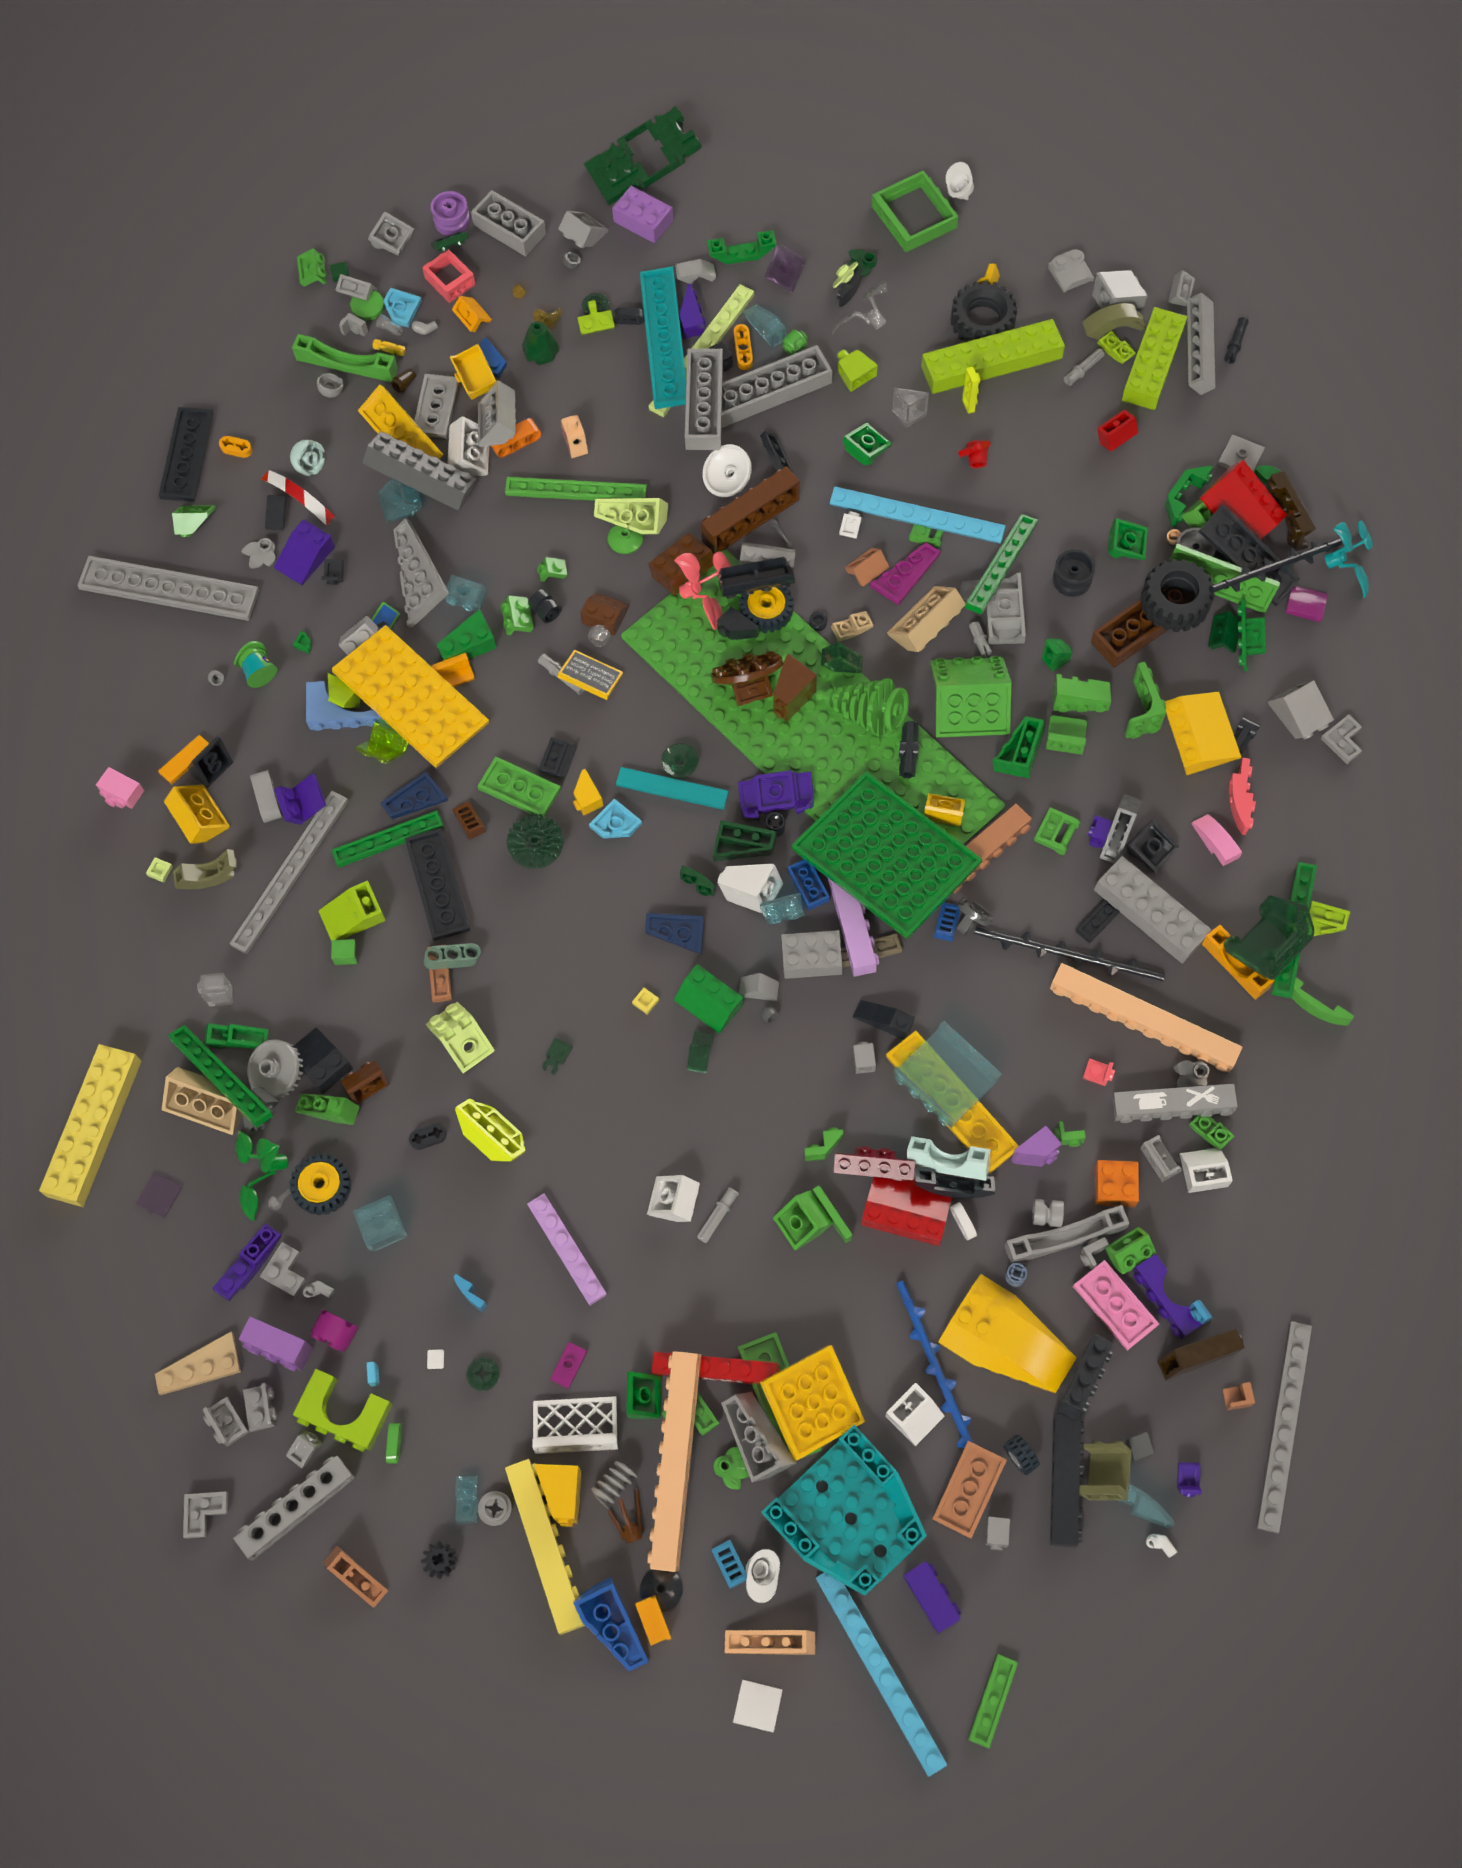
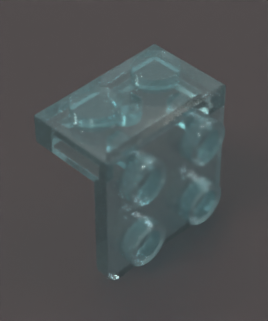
M800 893L759 904L768 925L778 924L789 919L795 920L805 916Z

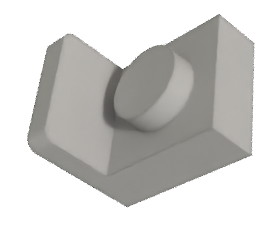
M348 313L340 321L339 327L344 336L350 330L364 337L368 333L366 322L351 313Z
M306 1431L297 1436L286 1457L303 1468L307 1465L314 1451L321 1447L323 1443L318 1439L317 1435Z

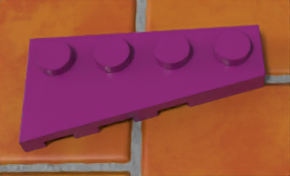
M924 543L909 554L908 558L904 561L898 562L893 569L883 573L876 581H872L870 588L895 604L900 605L938 559L941 551L928 543Z

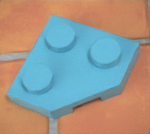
M390 288L384 299V305L393 323L409 328L422 303V299L419 296Z
M613 799L589 824V827L603 839L630 837L642 825V821L617 800Z

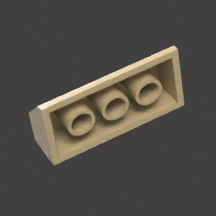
M934 586L887 634L906 650L919 652L925 648L931 639L937 636V633L949 624V621L961 612L965 602L956 588Z
M179 1067L166 1076L162 1102L163 1111L231 1135L235 1133L243 1114L207 1077Z

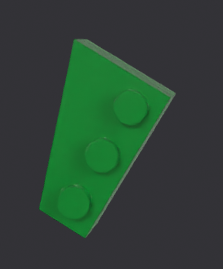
M479 609L437 643V647L442 661L466 653L468 660L496 649V644Z
M1025 716L1013 732L1010 740L1003 745L1001 752L992 760L995 772L1030 779L1045 732L1044 720Z

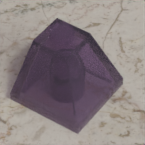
M777 245L764 278L790 292H794L807 260L799 252L785 245Z

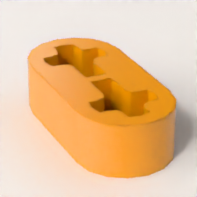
M224 436L219 441V446L225 454L242 458L249 457L252 454L251 444L247 440Z

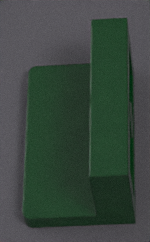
M1229 611L1214 615L1208 647L1212 650L1225 647L1231 653H1235L1239 637L1238 622L1240 620Z

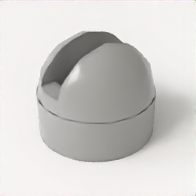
M212 670L208 674V680L212 685L219 686L223 683L224 676L221 672Z

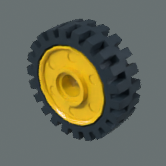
M779 586L773 587L772 590L766 592L757 590L751 595H744L742 593L740 613L758 625L759 632L763 630V633H767V630H770V633H773L775 629L777 631L781 630V626L785 627L787 622L791 620L793 597L789 589L780 588Z
M315 1154V1157L311 1155L308 1156L307 1160L303 1159L300 1161L301 1164L296 1165L295 1172L292 1171V1179L289 1182L291 1185L290 1192L295 1202L304 1211L310 1214L315 1213L316 1215H321L322 1213L325 1215L330 1214L329 1212H335L338 1206L341 1208L344 1205L343 1201H347V1195L351 1191L350 1175L345 1166L335 1157H330L327 1154L323 1156ZM325 1181L323 1187L316 1188L318 1182Z

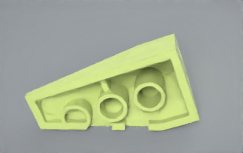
M660 498L595 499L594 517L640 534H659L667 521L668 503Z

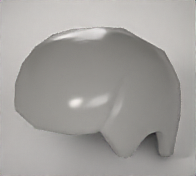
M331 373L323 374L317 380L318 391L328 398L337 397L343 390V380Z

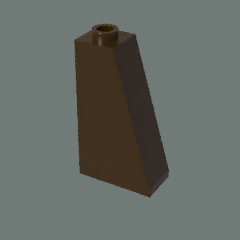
M1233 1329L1177 1348L1159 1359L1157 1363L1166 1381L1234 1355L1243 1350L1245 1346L1237 1329Z

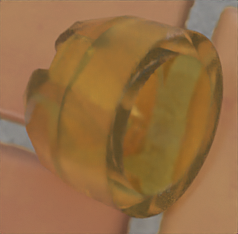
M518 283L512 289V294L517 299H521L527 294Z

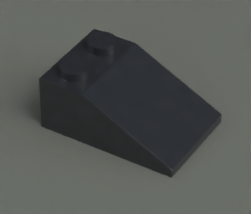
M217 735L190 762L187 768L194 778L208 788L233 761L221 738Z
M317 1027L293 1046L300 1053L298 1058L303 1060L300 1063L303 1067L299 1068L322 1094L353 1069L344 1055Z

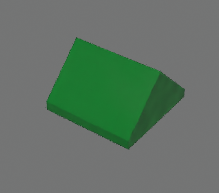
M627 1372L626 1414L628 1419L661 1418V1376Z

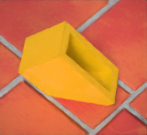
M586 769L581 771L574 790L575 800L573 801L576 810H580L583 816L603 807L602 797Z

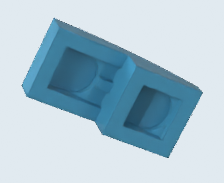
M455 1274L453 1278L462 1294L473 1306L484 1312L487 1304L472 1294L475 1290L473 1284Z

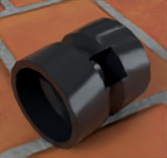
M545 589L535 592L528 601V605L544 623L554 621L562 611V607L553 600L552 596Z

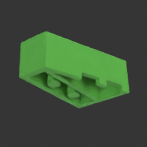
M1056 674L1052 690L1053 711H1109L1111 704L1110 682L1088 679L1087 682L1078 681V677L1072 676L1071 679L1062 678V674Z

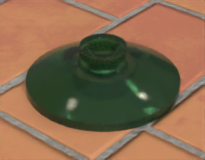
M683 743L669 746L663 752L661 758L662 767L665 772L677 778L691 775L696 770L699 761L694 748Z

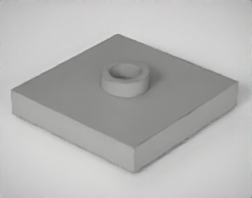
M1232 434L1218 465L1228 469L1244 459L1254 472L1265 447Z

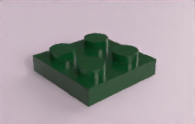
M460 231L430 243L433 249L441 252L450 249L449 245L451 244L458 246L466 243L465 239L468 238L466 231Z

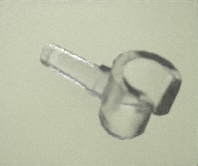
M290 1187L279 1198L272 1196L268 1201L269 1208L280 1210L283 1201L291 1193Z

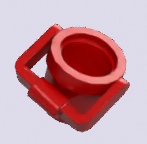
M988 440L971 441L966 444L965 449L958 451L959 457L968 455L971 468H983L987 465L990 442Z

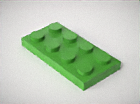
M496 756L477 786L478 790L541 819L545 818L561 790L559 785Z

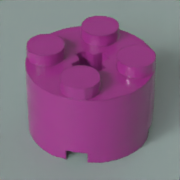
M322 1309L311 1330L310 1336L324 1343L329 1341L328 1346L344 1353L345 1349L348 1350L359 1327Z

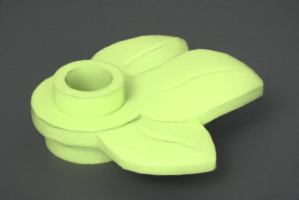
M854 262L850 266L844 264L836 272L838 277L833 283V288H836L840 283H847L854 275L853 270L858 266V262Z

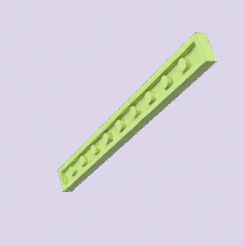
M740 284L692 349H707L719 343L754 297V291ZM686 355V357L684 358V362H685V371H686V379H687V355ZM654 400L649 405L650 411L662 417L671 408L655 409Z

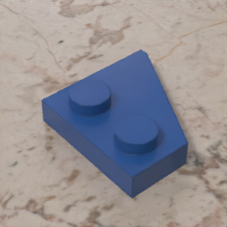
M484 337L479 346L494 376L499 379L507 366L506 361L489 340Z

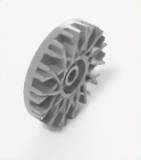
M268 1040L260 1044L253 1051L248 1062L247 1076L250 1086L252 1088L263 1087L275 1099L290 1095L288 1091L295 1090L294 1086H298V1084H295L296 1080H301V1077L298 1075L303 1074V1072L299 1071V1067H303L300 1064L303 1060L298 1058V1055H300L297 1052L298 1049L293 1048V1045L289 1044V1042L281 1040Z

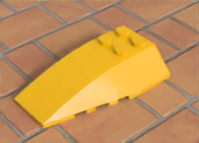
M980 1274L967 1293L938 1342L974 1366L983 1367L997 1374L1009 1376L1012 1379L1029 1383V1385L1053 1393L1057 1392L1077 1359L1016 1295Z

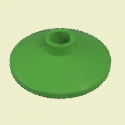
M615 525L608 533L609 546L613 551L620 554L635 552L643 542V534Z

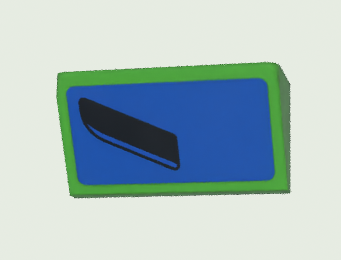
M382 602L371 620L379 628L378 631L385 625L392 629L400 613Z

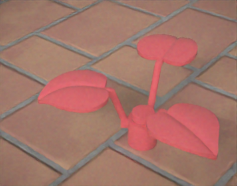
M716 552L713 555V564L717 572L698 581L700 576L699 562L693 554L684 553L674 560L689 580L679 587L680 595L684 599L693 597V599L703 598L704 611L713 630L717 629V620L723 615L722 608L714 597L698 595L701 591L700 584L719 575L720 568L731 567V563L725 554Z

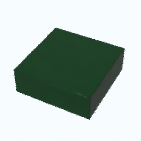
M346 262L330 265L333 282L339 280L340 274L349 277Z

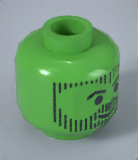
M792 330L783 338L782 347L791 356L807 348L806 340L808 337L803 331Z

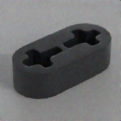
M616 308L613 312V321L617 324L641 325L645 322L644 310L639 308Z
M433 1124L412 1132L409 1136V1143L415 1150H422L444 1142L447 1132L442 1125ZM435 1130L442 1132L439 1138H436L434 1135ZM417 1136L422 1139L421 1144L413 1142L416 1141Z

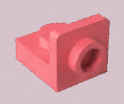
M1089 1058L1083 1079L1106 1086L1107 1081H1112L1115 1070L1112 1067L1114 1063L1109 1062V1065Z

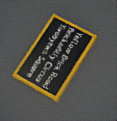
M577 650L572 652L558 673V678L605 700L609 698L623 676L622 671Z

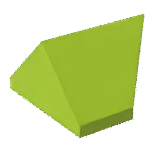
M328 673V701L343 708H359L360 697L338 677Z

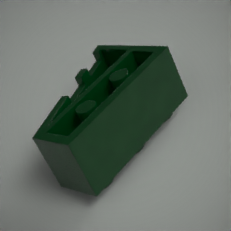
M721 820L712 855L713 861L773 855L777 839L776 831Z

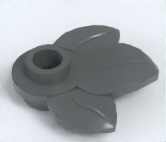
M1184 1060L1174 1066V1071L1180 1075L1176 1083L1177 1088L1208 1086L1206 1078L1209 1076V1067L1205 1062L1196 1061L1193 1063L1189 1060ZM1198 1067L1201 1069L1200 1075L1196 1072Z

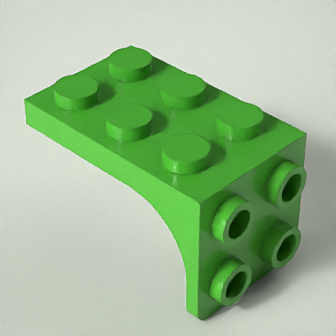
M1145 662L1138 663L1133 684L1146 714L1129 720L1125 732L1126 738L1134 739L1145 733L1152 734L1159 731L1166 714L1165 702L1160 698L1158 685L1154 684L1152 671Z

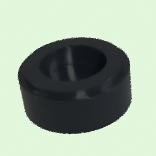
M815 612L810 616L809 625L815 631H821L827 626V616L822 612Z

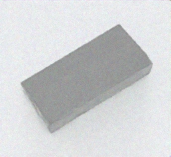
M1183 270L1175 274L1168 302L1187 306V300L1191 298L1195 278Z

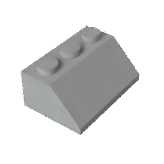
M742 542L739 565L785 557L793 570L795 549Z

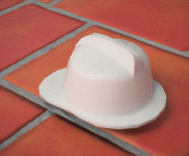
M964 162L953 164L946 174L948 192L952 197L969 200L968 196L974 190L970 168Z
M762 1549L756 1552L746 1565V1589L749 1596L758 1603H765L771 1600L777 1588L780 1561L776 1553L769 1549Z

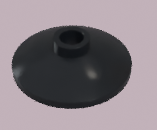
M652 1569L641 1581L640 1595L642 1600L655 1595L662 1612L673 1609L682 1597V1582L675 1572ZM659 1585H663L665 1587V1591L663 1593L657 1592V1587Z

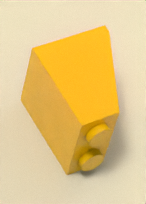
M536 1464L535 1469L552 1517L560 1526L573 1527V1523H578L582 1471L578 1466Z

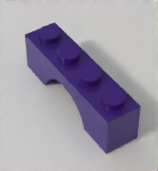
M1156 1254L1135 1267L1133 1276L1136 1282L1144 1286L1148 1299L1156 1303L1159 1314L1163 1319L1168 1320L1171 1325L1170 1329L1176 1337L1179 1336L1182 1340L1204 1325L1192 1317L1190 1306H1180L1168 1299L1163 1289V1280L1168 1270Z

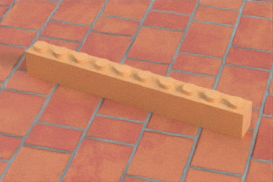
M1061 963L1052 981L1050 989L1056 995L1066 996L1072 1002L1079 1005L1083 1004L1095 1013L1100 1012L1112 1021L1124 1023L1127 1028L1139 1030L1148 1038L1154 1037L1160 1040L1165 1046H1173L1185 1055H1192L1199 1061L1214 1065L1221 1072H1231L1242 1050V1046L1063 963Z
M673 1351V1355L669 1356L668 1367L671 1368L670 1377H667L666 1389L669 1390L668 1398H665L664 1411L667 1412L666 1420L663 1419L661 1428L664 1433V1440L660 1442L659 1454H662L661 1463H658L657 1476H660L659 1485L656 1484L655 1487L657 1506H654L652 1519H655V1526L650 1532V1541H653L652 1550H649L648 1563H651L650 1569L676 1572L679 1571L701 1354Z

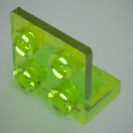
M375 722L373 723L370 739L358 745L356 750L360 751L364 756L377 758L381 763H390L405 754L407 741L392 727Z

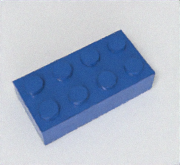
M804 859L787 867V872L808 911L829 902L830 897L814 866Z

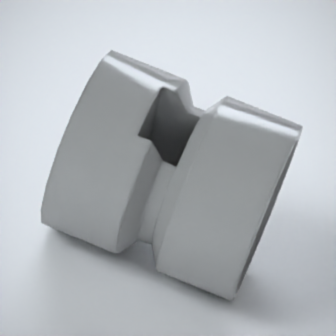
M1034 1199L1032 1224L1044 1226L1048 1223L1049 1226L1062 1227L1064 1202L1051 1200L1048 1203L1044 1199Z

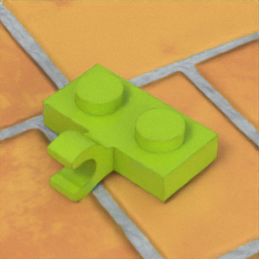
M595 300L588 302L590 315L577 318L581 335L615 328L611 310L597 313Z

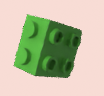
M1055 715L1051 716L1046 749L1083 755L1086 743L1087 721Z

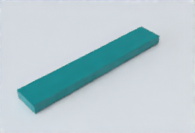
M624 767L620 768L616 781V786L722 810L725 809L729 795L727 790Z

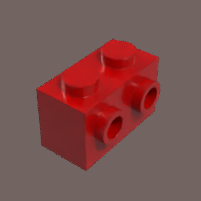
M1123 410L1098 427L1100 444L1112 452L1137 435L1136 417Z

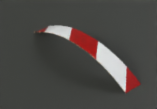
M270 470L260 478L295 498L326 526L335 518L318 500L289 479Z

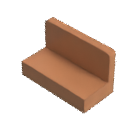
M870 548L848 564L845 569L848 574L855 575L859 585L863 587L887 570L889 565L881 549Z

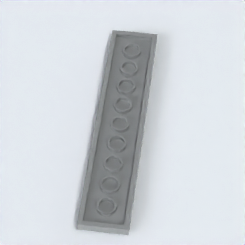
M88 556L77 585L79 590L246 621L250 620L260 591L257 586Z

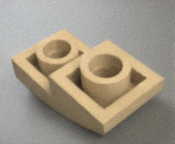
M864 611L850 615L847 620L832 623L831 629L838 642L857 636L873 628L874 625L867 612Z

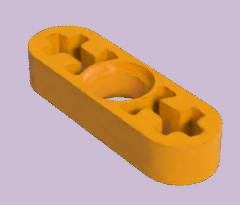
M739 324L734 328L737 364L741 370H749L753 366L749 328L744 324ZM739 332H743V338L741 339ZM747 345L748 348L745 350L739 349V346ZM743 356H746L747 363H744Z

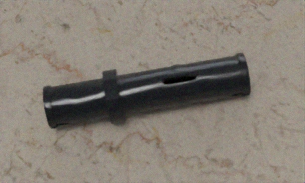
M1245 317L1238 319L1232 340L1227 346L1228 351L1224 360L1227 363L1228 359H1230L1228 364L1235 363L1237 353L1241 350V342L1249 323L1247 318L1244 322Z

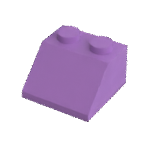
M1045 1126L1015 1149L1011 1161L1014 1164L1039 1167L1044 1166L1046 1163L1050 1165L1058 1158L1057 1155L1060 1153L1059 1149L1062 1144Z

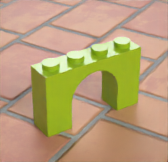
M315 1369L293 1413V1416L298 1418L297 1423L306 1427L309 1424L316 1426L315 1431L323 1435H327L329 1432L335 1435L333 1439L345 1444L347 1440L353 1443V1448L364 1452L365 1449L371 1451L393 1404L371 1393L362 1413L354 1422L347 1425L333 1424L327 1416L326 1406L338 1380L327 1373Z

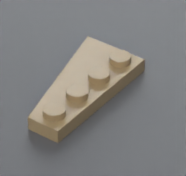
M232 1331L157 1372L155 1378L158 1394H167L240 1373L241 1368L234 1333Z

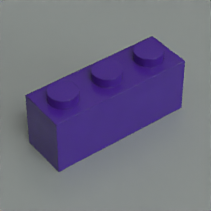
M925 1561L904 1574L903 1578L936 1633L939 1634L960 1621L959 1615L962 1613L955 1602H950L947 1597L950 1593L944 1583L939 1584L936 1579L938 1573L932 1564L928 1565Z

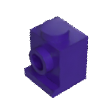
M1095 815L1088 836L1091 837L1089 844L1092 847H1104L1113 821Z

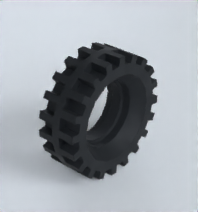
M986 280L983 281V284H978V281H975L971 287L968 284L965 285L964 291L960 289L957 297L954 296L951 326H953L954 334L959 332L958 338L960 340L965 338L966 342L1013 330L1017 316V301L1012 299V292L1006 293L1005 286L999 288L997 287V282H993L990 285L987 284ZM976 307H988L997 312L999 320L991 326H980L970 321L968 313Z

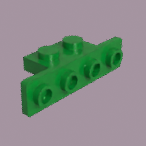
M1245 598L1241 599V605H1238V616H1241V621L1238 622L1239 633L1242 632V638L1238 639L1239 649H1242V655H1239V666H1243L1245 672L1248 671V655L1266 654L1265 617L1247 619V606Z

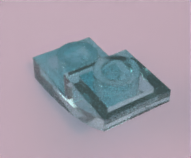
M456 1477V1524L478 1523V1477Z

